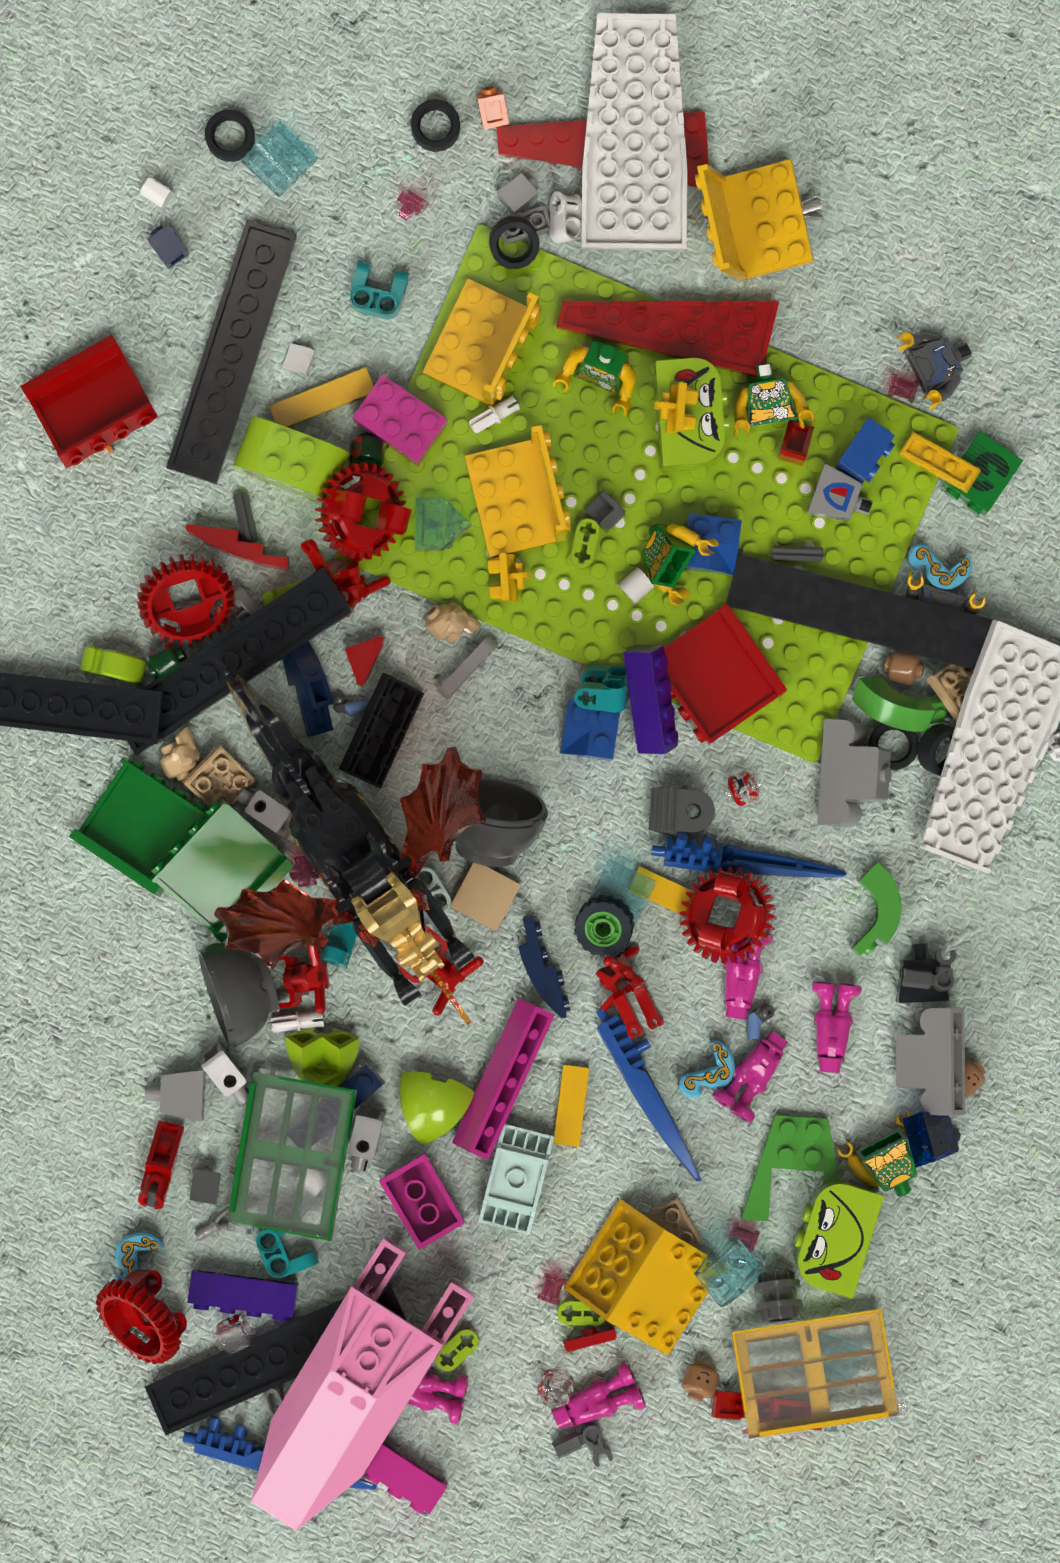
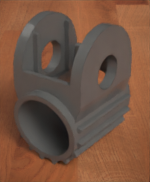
M688 785L651 788L649 830L677 837L679 833H699L712 823L715 816V807L712 799L706 793L699 790H690ZM695 805L698 807L700 814L697 819H691L687 816V806Z

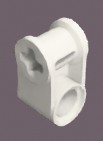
M560 191L554 192L549 204V234L551 239L557 244L580 239L582 230V196L577 194L568 196Z

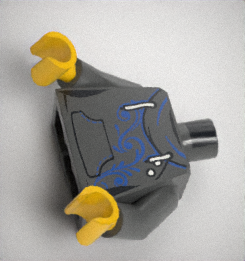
M904 332L895 337V339L900 338L904 345L898 347V350L907 349L905 356L925 395L922 400L930 399L932 405L929 409L933 410L941 402L951 397L961 382L960 375L963 372L960 362L972 357L971 350L966 342L953 348L948 338L942 339L939 335Z
M912 571L908 573L909 585L907 586L905 597L977 615L979 608L983 607L986 602L987 595L981 601L974 598L977 590L972 592L969 600V598L923 584V573L920 574L919 580H912Z

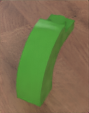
M881 676L859 678L852 697L853 702L873 719L885 725L906 731L926 732L930 724L943 723L948 711L938 696L926 698L906 696L890 687Z
M876 862L857 881L869 892L876 904V918L872 927L851 948L858 956H861L863 953L867 956L878 945L875 942L877 938L884 945L887 944L895 934L900 922L902 906L898 887L892 876L879 862Z

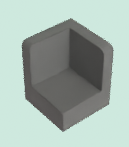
M602 490L599 497L585 510V513L592 520H595L603 531L608 533L625 516L626 511Z
M198 1167L195 1168L189 1200L216 1205L219 1198L218 1190L221 1173L203 1170Z

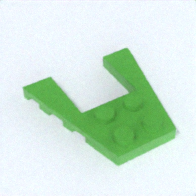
M774 1115L747 1202L742 1212V1220L768 1221L772 1168L824 1172L823 1183L839 1180L828 1118Z

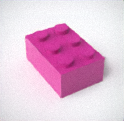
M383 374L352 417L354 423L379 438L383 443L416 466L420 465L448 425V419Z
M426 1153L379 1180L418 1250L466 1222Z

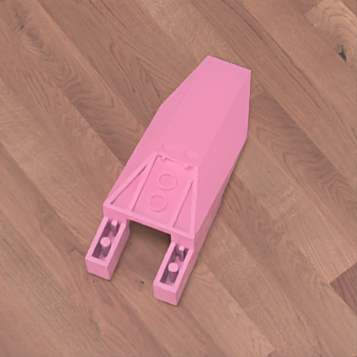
M388 1237L381 1241L358 1280L351 1286L271 1419L251 1502L295 1531L363 1476L476 1296V1293L453 1280L421 1330L378 1303L377 1301L409 1252V1250Z

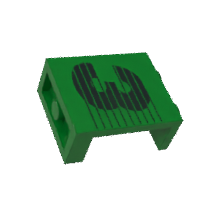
M979 431L962 456V459L981 470L967 493L946 481L942 487L946 489L944 492L950 498L956 501L960 498L967 503L966 508L978 516L980 513L986 515L1023 460Z

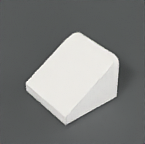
M291 343L282 368L307 377L316 353L315 350Z

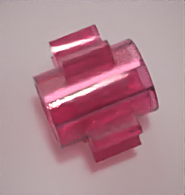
M305 855L294 857V867L289 871L291 879L294 882H298V887L317 885L316 879L320 877Z

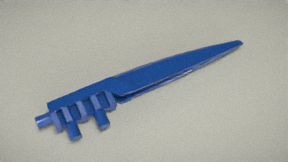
M679 833L676 843L673 842V837L667 836L665 847L652 845L651 848L652 856L664 857V866L704 872L711 870L713 873H718L720 867L727 872L729 867H732L735 872L742 868L745 873L751 872L753 874L770 876L836 878L847 875L842 870L777 854L739 849L736 845H725L722 847V843L717 842L715 848H712L714 839L709 836L704 838L702 846H696V839H691L690 843L686 844L687 834Z
M597 1010L596 1013L602 1024L596 1029L638 1104L685 1169L696 1181H702L688 1148L646 1069L641 1068L646 1062L640 1053L651 1048L648 1039L645 1038L635 1044L628 1036L627 1028L619 1014L611 1018L608 1011Z
M211 1416L208 1429L206 1426L201 1425L198 1434L185 1431L182 1441L195 1445L194 1453L259 1471L265 1446L259 1445L255 1447V1440L244 1439L247 1429L246 1425L237 1424L234 1436H232L228 1432H218L221 1418ZM360 1478L349 1488L374 1490L377 1485Z

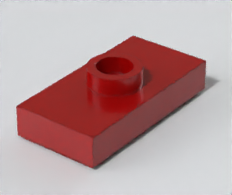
M592 1327L580 1331L581 1336L563 1340L565 1350L571 1352L616 1340L617 1334L615 1327L599 1331Z

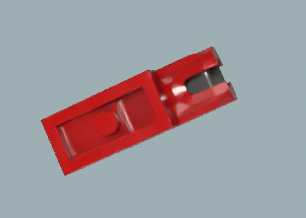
M158 1121L138 1196V1203L140 1205L154 1207V1209L159 1210L164 1207L177 1161V1153L184 1133V1126Z

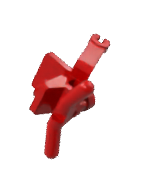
M332 520L340 534V538L345 539V534L339 522ZM313 539L305 540L301 543L302 550L308 555L316 569L315 572L326 567L353 610L362 601V598H366L370 594L389 586L391 583L388 576H383L366 584L364 582L366 580L365 575H360V560L354 558L349 560L332 558L325 562Z
M425 924V931H430L440 943V946L434 948V950L445 965L441 969L438 967L426 976L442 989L432 1009L433 1014L439 1016L456 990V985L459 982L462 983L466 977L481 967L484 960L482 957L477 956L461 969H458L442 956L448 949L447 942ZM396 962L408 980L412 983L421 982L416 975H411Z
M315 940L307 942L311 964L305 965V962L297 963V957L292 953L269 957L264 956L266 962L285 961L286 967L283 973V983L287 993L290 995V1001L279 1003L280 1008L299 1006L302 1003V996L309 995V991H314L315 1011L318 1014L325 1012V989L330 988L327 963L321 962L318 945Z
M635 944L613 957L605 956L603 963L606 967L599 969L595 973L600 979L602 986L614 993L605 1001L600 1009L604 1012L616 1006L627 1028V1034L631 1039L636 1038L637 1035H643L644 1028L640 1024L627 997V994L630 992L634 993L650 1029L653 1030L657 1026L664 1024V1019L659 1014L644 984L645 980L640 975H637L628 963V960L640 951L639 946Z

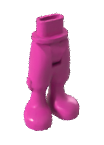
M766 933L771 940L762 939L761 942L764 947L773 942L774 934ZM747 937L733 944L732 950L738 951L737 946L744 944ZM758 946L754 948L757 955L754 956L749 952L745 963L738 956L737 964L732 963L729 957L727 965H724L726 969L724 1004L727 1005L726 1017L746 1020L748 1009L752 1008L759 976L763 972L762 962L759 960L763 949Z
M813 982L812 990L818 994L820 999V1010L817 1011L814 1018L816 1023L817 1059L820 1060L819 1071L840 1073L841 1062L845 1060L843 1057H845L850 1026L853 1024L852 1015L848 1012L849 1005L853 997L861 994L862 986L838 983L837 1011L833 1015L832 1000L835 992V983Z
M770 1031L766 1039L761 1038L760 1042L750 1051L741 1064L735 1067L733 1080L723 1089H716L711 1095L712 1098L722 1106L730 1108L729 1111L751 1124L755 1118V1114L750 1108L751 1102L755 1095H760L766 1090V1085L783 1057L784 1053L782 1051L788 1042L777 1033ZM747 1083L745 1087L746 1089L741 1094V1096L735 1101V1096L737 1092L739 1091L742 1085Z
M627 1362L621 1363L618 1366V1373L608 1381L604 1379L594 1380L590 1386L561 1401L560 1406L551 1409L558 1428L561 1429L568 1425L575 1427V1425L587 1423L605 1416L611 1417L617 1411V1407L623 1405H633L637 1410L646 1408V1403L638 1384L618 1395L607 1396L611 1391L636 1383Z
M430 1372L426 1374L408 1404L419 1407L422 1411H430L434 1407L441 1409L448 1414L450 1423L458 1425L464 1401L439 1397L433 1394V1392L440 1391L459 1398H465L469 1376L462 1374L456 1380L446 1381L440 1380L438 1375Z

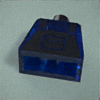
M923 1111L902 1119L915 1168L938 1161L959 1151L957 1142H959L961 1134L957 1128L953 1127L949 1115H930V1112Z

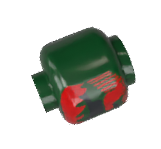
M363 433L351 441L349 445L350 464L358 463L359 465V463L364 462L368 463V465L376 464L377 468L383 465V443L379 438L369 433Z
M166 643L151 651L149 660L146 663L152 676L157 679L175 670L179 663L187 659V656L181 647L176 648L173 644Z

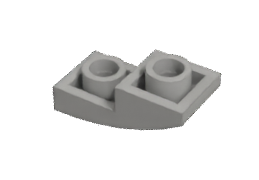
M545 205L523 213L520 211L496 220V223H498L501 219L509 216L522 217L535 227L538 236L549 233L550 218ZM510 228L501 234L504 245L529 239L528 234L519 228Z

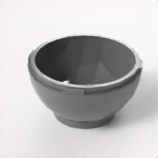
M491 778L458 780L451 783L444 793V820L449 833L456 842V851L463 858L484 866L502 867L515 863L518 855L527 850L537 840L548 817L546 804L537 794L520 785Z
M214 943L202 946V949L198 950V958L214 1013L228 1046L234 1045L236 1047L257 1035L265 1026L271 1014L280 1010L269 968L261 950L250 951L241 946L228 943Z

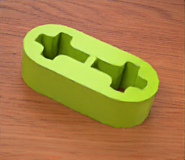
M581 520L576 527L571 561L579 569L590 567L594 561L600 533L599 525L595 520ZM590 524L592 525V530L596 532L595 534H590L588 542H584V532H581L580 529ZM582 545L587 546L586 555L590 556V559L585 560L584 564L579 563V558L575 557L576 553L580 554Z
M579 1300L564 1301L558 1307L557 1315L560 1322L564 1325L597 1326L605 1322V1319L601 1316L595 1321L591 1315H584V1311H592V1309ZM570 1305L572 1310L581 1311V1315H573L572 1320H567L566 1316L562 1315L561 1312L565 1311L567 1306Z
M465 1328L455 1334L444 1345L437 1356L436 1364L438 1368L443 1371H452L478 1347L479 1338L477 1333L473 1329ZM471 1334L474 1337L472 1339L473 1346L465 1345L459 1350L457 1346L462 1342L461 1335L469 1336ZM455 1350L457 1353L452 1358L454 1363L452 1365L449 1363L443 1365L441 1363L443 1359L441 1354L445 1352L448 1355Z

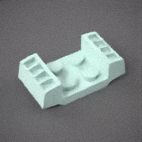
M507 1124L504 1125L499 1137L478 1222L530 1235L554 1136Z

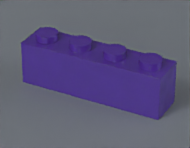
M635 645L624 651L623 655L637 751L641 754H666L678 746V732L676 731L674 721L675 709L672 705L670 693L671 682L668 679L667 672L668 659L664 651V645Z
M194 1269L191 1272L187 1303L193 1304V1309L209 1310V1306L220 1307L219 1312L235 1314L236 1310L246 1311V1316L262 1317V1313L272 1314V1319L288 1321V1317L295 1315L299 1283Z

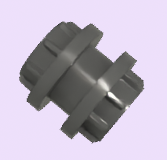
M772 1270L760 1273L757 1276L758 1283L754 1284V1292L762 1293L763 1302L756 1304V1312H761L762 1320L765 1322H781L796 1319L799 1316V1308L803 1307L801 1299H794V1289L801 1287L800 1280L795 1279L794 1272L791 1270Z

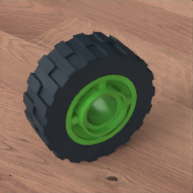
M599 895L597 898L589 899L579 910L574 924L576 925L574 932L577 935L578 943L583 946L582 948L585 951L591 952L590 954L592 955L596 954L600 955V957H605L607 955L613 956L617 952L620 953L625 946L627 947L632 937L634 917L629 911L630 908L627 904L625 905L619 898L615 899L613 898L614 896ZM606 922L610 925L611 929L603 930L599 927L598 923Z

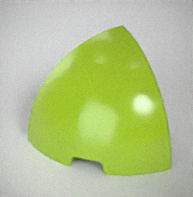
M308 1028L285 1036V1044L290 1062L300 1080L338 1087L352 1069L357 1057L360 1041L359 1037L334 1028L331 1029L330 1033H316L315 1028ZM320 1097V1102L325 1100L326 1098Z
M403 1072L401 1076L400 1101L402 1112L411 1133L421 1145L440 1138L452 1129L465 1114L475 1093L464 1084L451 1078L443 1082L439 1079L435 1080L432 1074L428 1072Z

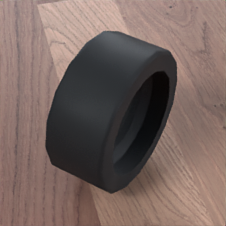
M439 99L427 100L420 104L413 112L411 118L412 136L416 143L425 150L432 152L444 151L453 146L459 137V115L455 108L446 101ZM437 110L448 116L451 121V129L445 138L434 141L423 135L420 123L425 114Z
M225 109L215 113L208 120L205 127V140L210 152L216 158L225 162H236L245 158L252 151L255 144V132L251 121L243 113L237 110ZM225 121H235L245 131L243 144L233 151H226L220 148L215 141V131Z
M509 216L501 219L493 226L489 235V246L493 258L501 266L508 269H520L528 266L535 260L539 252V237L535 227L528 220L519 216ZM510 228L524 230L530 239L527 252L517 258L504 255L499 247L501 234Z
M881 723L873 730L869 738L868 747H878V741L886 731L898 730L904 733L909 741V750L902 759L890 761V768L896 771L907 767L915 760L918 754L919 739L917 733Z
M940 723L933 725L923 734L918 745L917 757L920 765L925 770L941 776L946 757L937 764L936 751L938 745L947 736H949L951 743L954 727Z

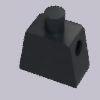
M928 943L912 944L913 960H904L900 963L896 1003L949 1001L948 990L939 992L933 986H930L929 989L902 986L904 968L927 970L935 975V967H938L935 959H928Z

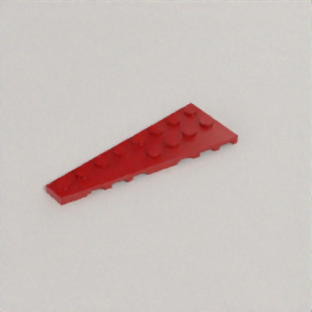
M705 111L683 113L687 158V186L697 187L695 175L699 174L697 166L709 165ZM587 120L496 127L498 155L543 161L554 165L573 166V168L581 169L583 167Z
M563 301L557 329L680 359L700 358L710 362L714 367L757 377L756 365H761L765 362L779 301Z

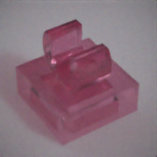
M406 189L401 192L397 201L403 204L398 216L407 221L414 212L417 214L423 213L429 202Z

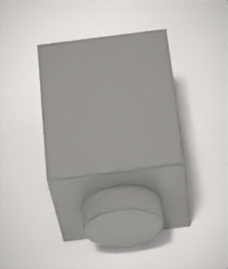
M520 173L497 192V197L511 214L522 212L538 199L537 189L539 187L530 176L526 178L523 173Z

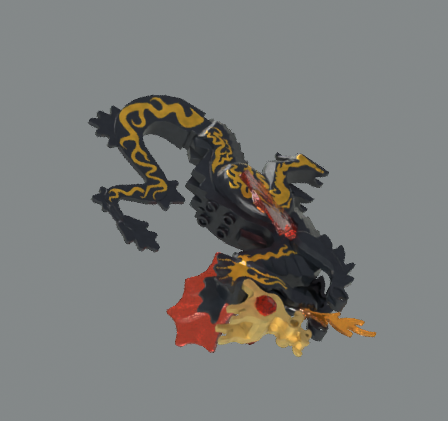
M218 655L214 657L228 678L226 683L249 732L272 768L274 786L292 813L289 822L291 836L336 899L312 898L287 880H282L276 888L266 892L242 889L239 900L235 905L217 907L214 913L215 917L223 922L226 927L228 937L225 948L228 950L251 952L261 958L270 969H274L278 961L286 953L306 945L325 947L328 939L320 933L323 929L353 921V930L378 966L393 980L398 997L404 1006L419 997L421 993L403 975L380 940L397 949L398 953L395 954V957L403 969L410 966L421 982L425 980V976L431 973L467 1025L470 1024L471 1020L435 970L438 967L441 969L445 965L434 950V948L439 946L438 942L430 931L425 932L423 910H425L447 942L452 960L458 969L475 958V956L457 938L447 915L422 879L416 877L420 874L431 854L436 852L440 862L449 861L451 847L456 838L466 828L475 824L485 823L486 819L481 812L477 795L482 770L470 768L461 762L456 747L447 748L445 756L439 764H422L417 789L410 795L400 799L408 831L401 852L358 789L349 783H337L322 759L313 750L303 746L300 739L279 713L240 675H232Z

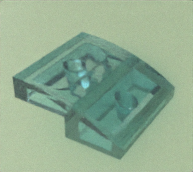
M279 122L244 156L241 162L271 191L280 197L296 183L301 174L316 162L318 157L282 122Z
M609 858L589 899L597 898L599 895L614 896L613 898L615 899L619 898L630 908L629 911L633 914L635 927L654 889L656 881Z
M731 1236L717 1256L708 1254L694 1275L720 1307H724L743 1294L764 1270L742 1241L737 1237Z

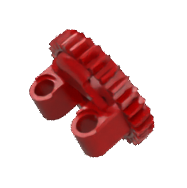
M364 462L359 463V465L358 463H351L349 467H341V472H333L335 480L326 479L329 485L328 488H320L324 493V497L317 498L322 504L315 511L320 512L321 517L315 521L322 522L323 526L318 531L326 533L323 541L330 542L329 548L336 550V554L345 555L348 559L354 558L362 561L365 558L371 560L373 555L380 557L381 550L389 551L387 543H396L393 537L394 534L404 535L407 532L412 510L402 507L406 504V501L399 500V497L404 492L395 490L399 482L391 481L393 475L385 474V468H377L376 464L368 465V463ZM352 476L360 477L358 482L352 484L347 489L338 486H344L346 483L354 480ZM367 497L381 501L375 529L353 523L359 522L362 519ZM330 520H337L345 534V539L336 537L340 534L335 524L330 523Z
M180 554L179 561L176 562L171 556L169 557L170 564L168 565L160 561L161 569L158 570L152 567L153 576L145 574L146 583H140V590L142 592L137 593L139 599L137 606L145 627H150L152 635L158 633L160 640L168 636L170 644L174 639H178L180 646L183 640H188L192 646L193 639L197 638L202 643L203 636L205 635L212 639L211 632L213 630L221 632L219 624L227 625L226 617H232L231 609L235 607V593L232 590V581H228V573L222 572L221 565L216 567L212 559L205 561L204 556L195 561L193 554L190 555L189 560H185L183 555ZM195 579L202 600L175 609L168 587ZM220 598L222 607L218 605L215 613L212 615L213 620L209 613L215 601ZM160 618H166L170 621L177 622L179 624L180 632H177V627L170 626L166 623H164V625L161 626Z
M720 867L717 876L710 870L708 880L702 876L699 877L702 883L700 886L695 883L691 884L695 889L694 893H685L690 898L689 902H681L682 905L687 907V911L679 912L681 916L686 918V920L680 922V925L688 927V929L682 932V935L685 937L691 936L686 943L689 946L696 944L693 951L698 954L703 951L701 957L704 959H708L711 955L713 963H717L720 958L721 963L727 965L730 957L732 963L737 964L738 956L747 961L746 953L750 952L756 956L757 954L754 949L756 946L764 949L761 940H771L766 931L775 930L769 924V921L777 920L776 916L769 913L776 910L774 904H768L774 899L771 894L765 895L769 888L766 885L760 887L762 880L760 878L753 880L754 874L751 872L744 877L745 871L742 868H739L735 874V870L732 867H729L727 872ZM749 888L755 891L753 894L756 896L758 903L763 906H757L755 904L754 899L749 892ZM716 897L742 903L734 930L708 922ZM745 937H751L754 940L752 943L746 941L744 944L737 946L738 951L731 949L733 944Z
M138 1269L131 1272L124 1280L119 1278L117 1281L115 1279L109 1281L97 1295L96 1310L100 1313L99 1319L104 1321L103 1327L108 1328L109 1335H113L116 1339L115 1342H119L123 1349L129 1350L130 1355H137L138 1360L144 1358L146 1363L163 1364L171 1359L180 1349L179 1345L182 1342L179 1338L186 1330L187 1320L183 1313L171 1312L162 1300L154 1297L162 1287L161 1274L156 1270ZM142 1314L149 1320L148 1322L145 1321ZM135 1326L146 1334L150 1340L144 1343L131 1333L129 1329Z

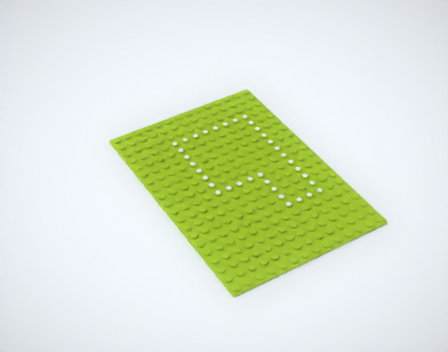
M479 225L476 228L406 389L407 392L448 419V425L419 466H416L383 443L384 463L380 468L386 469L385 474L393 475L391 481L399 482L395 490L404 492L399 497V500L406 501V504L402 507L409 508L412 512L407 532L404 535L394 534L393 537L396 543H387L389 551L381 550L380 557L373 555L371 560L363 558L359 562L360 570L379 578L388 576L391 583L437 603L449 604L450 602H455L479 621L584 666L600 664L625 667L624 651L635 645H664L666 647L726 604L733 575L684 570L674 588L685 587L689 591V597L684 598V603L679 605L670 603L669 593L667 591L664 593L655 584H653L654 588L634 605L617 586L637 567L647 576L642 551L650 538L649 528L654 524L667 526L669 524H677L687 527L689 514L742 520L737 560L739 554L890 593L939 478L901 457L899 453L912 432L921 435L950 452L958 434L956 426L768 346L764 364L772 363L774 378L784 377L786 381L793 382L804 395L809 410L814 414V425L809 418L803 420L804 424L814 427L803 466L777 459L788 421L750 426L748 437H746L744 429H738L737 437L734 436V404L741 389L746 387L747 382L758 381V377L715 367L720 375L721 388L727 390L726 409H723V414L729 417L728 435H725V443L720 457L712 466L703 470L662 473L657 409L653 408L654 402H656L654 366L657 360L680 358L557 329V323L563 301H663L539 249L535 260L528 266L520 269H508L501 266L493 258L489 246V235L492 229L484 225ZM501 236L499 239L500 250L508 257L517 258L522 256L529 248V244L522 241L504 245ZM467 278L527 306V295L530 292L539 297V305L541 306V318L535 330L531 329L506 381L507 389L501 401L497 399L496 402L498 404L513 395L516 402L509 405L508 408L518 403L520 410L500 420V424L495 423L476 434L470 428L469 420L486 411L489 405L422 373ZM592 341H598L605 345H611L614 349L628 355V364L635 371L637 378L632 397L628 398L632 406L625 417H623L624 409L622 407H618L615 414L612 412V407L621 397L620 395L590 384L571 374V381L567 391L562 392L565 385L563 382H557L555 387H553L556 374L564 371L562 367L574 348L589 346ZM868 418L895 435L891 441L895 446L887 457L881 455L877 461L880 468L870 483L865 480L862 484L859 496L873 501L868 516L853 511L850 520L846 522L807 515L824 464L833 468L836 467ZM542 425L543 432H549L552 445L549 458L555 457L558 472L553 474L555 482H561L564 498L560 499L562 509L568 510L571 522L570 531H567L565 541L511 553L515 554L516 563H523V572L531 573V579L524 580L525 589L518 590V602H506L501 599L490 598V584L501 583L500 574H489L487 561L490 558L465 456L531 440V427ZM604 490L626 513L608 533L600 528L592 565L586 569H579L571 561L576 527L581 520L591 519L585 513V510ZM367 497L362 519L359 522L353 523L375 529L381 501ZM590 524L580 529L581 532H584V542H588L590 534H595L596 532L592 530V525ZM583 545L580 554H575V557L579 558V563L584 564L585 560L590 559V556L586 555L587 546ZM775 545L822 547L824 556L821 562L773 560L772 548ZM335 553L337 559L349 560L345 555L342 556ZM730 607L787 688L784 694L733 729L806 761L816 763L822 753L824 719H836L868 643ZM675 698L672 699L673 704L680 706Z

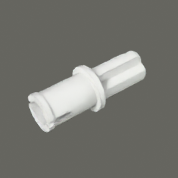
M511 395L495 406L489 405L486 411L469 420L470 428L476 434L495 423L500 424V420L520 410L519 404H514L508 408L509 405L516 402L514 396Z
M296 1011L293 1015L272 1017L270 1021L271 1030L276 1033L324 1027L323 1014H318L317 1012L298 1014V1011Z

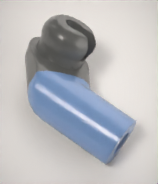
M338 695L332 698L334 702L333 709L336 712L350 715L365 712L370 701L369 698L347 703L345 695Z
M760 1004L748 1014L747 1039H761V1025L768 1019H771L775 1013L771 1005Z

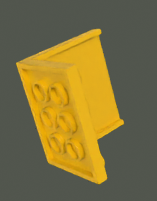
M789 159L729 176H724L708 164L697 166L699 174L695 175V180L699 191L702 190L704 200L701 201V207L704 216H708L710 226H707L706 229L709 241L714 242L715 252H712V258L716 268L719 267L720 271L741 282L815 262L793 160Z
M467 278L422 373L487 405L495 406L497 399L501 401L507 389L506 381L531 329L535 330L541 318L539 297L529 292L527 295V306Z
M542 425L531 427V440L465 456L490 559L499 557V553L511 554L565 541L567 531H570L571 522L568 510L562 509L560 499L564 498L561 482H555L553 474L558 472L555 457L549 458L552 450L549 432H543Z
M619 1199L563 1289L606 1321L669 1355L725 1265L667 1231L630 1204Z

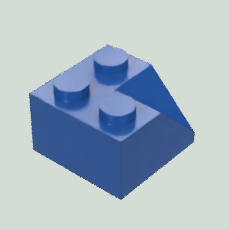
M868 418L839 460L835 469L861 484L865 480L870 483L880 468L877 461L881 455L887 457L895 446L891 442L895 435Z
M689 514L687 528L699 534L702 540L716 539L719 545L715 547L708 545L709 550L715 554L707 556L701 555L696 545V552L685 570L734 575L742 520Z
M568 699L560 754L613 761L620 712L612 713L583 709L577 706L574 700Z

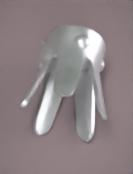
M820 193L802 201L806 221L825 220L823 215L819 213H809L822 208L823 205L819 199L812 200L818 197Z

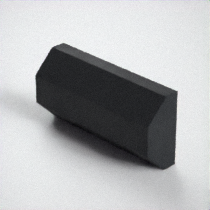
M382 673L339 770L381 789L424 693L391 675Z

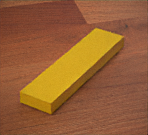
M365 367L272 404L269 408L275 423L289 428L367 397L374 386Z

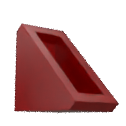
M789 420L777 459L803 466L814 427L804 424V428H801L799 422Z
M379 636L345 649L358 686L364 688L386 641L385 638Z

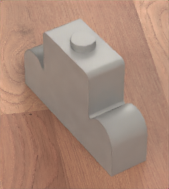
M824 719L818 825L853 827L859 823L862 816V810L857 804L858 801L886 802L888 800L889 782L892 777L890 768L891 752L888 749L879 747H862L861 745L864 744L867 738V731L861 723L841 719Z
M964 1008L926 1009L920 1016V1026L925 1032L924 1035L896 1036V1055L894 1058L896 1086L898 1088H925L920 1102L924 1112L929 1115H965Z

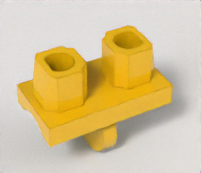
M678 382L676 385H670L669 393H662V402H654L653 408L661 410L660 419L667 420L666 433L674 434L695 428L696 417L695 415L685 414V405H696L698 391L688 388L687 383Z
M499 553V557L487 561L489 574H500L501 583L490 584V598L501 599L506 602H518V590L525 589L524 580L531 579V573L523 572V563H516L515 554Z

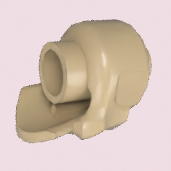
M455 602L439 606L433 605L426 613L425 628L437 640L446 639L451 643L457 640L463 631L472 634L481 627V623L474 616L468 614Z
M189 726L183 727L176 734V742L161 748L164 756L160 759V765L164 774L170 779L176 777L178 782L184 780L191 773V770L197 766V762L201 760L200 752L196 749L194 737Z

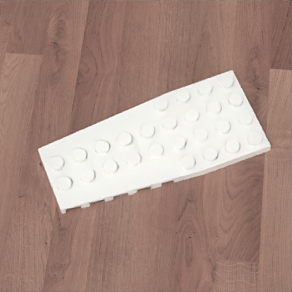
M597 14L582 167L581 249L682 251L687 249V158L675 14Z
M998 620L992 621L964 695L920 847L922 849L988 874L991 872L989 866L995 853H1000L1002 848L1000 842L1005 831H1010L1013 821H1011V818L1017 806L1021 807L1025 799L1022 796L1027 784L1032 783L1036 775L1033 772L1038 760H1043L1050 740L1054 736L1060 721V646Z

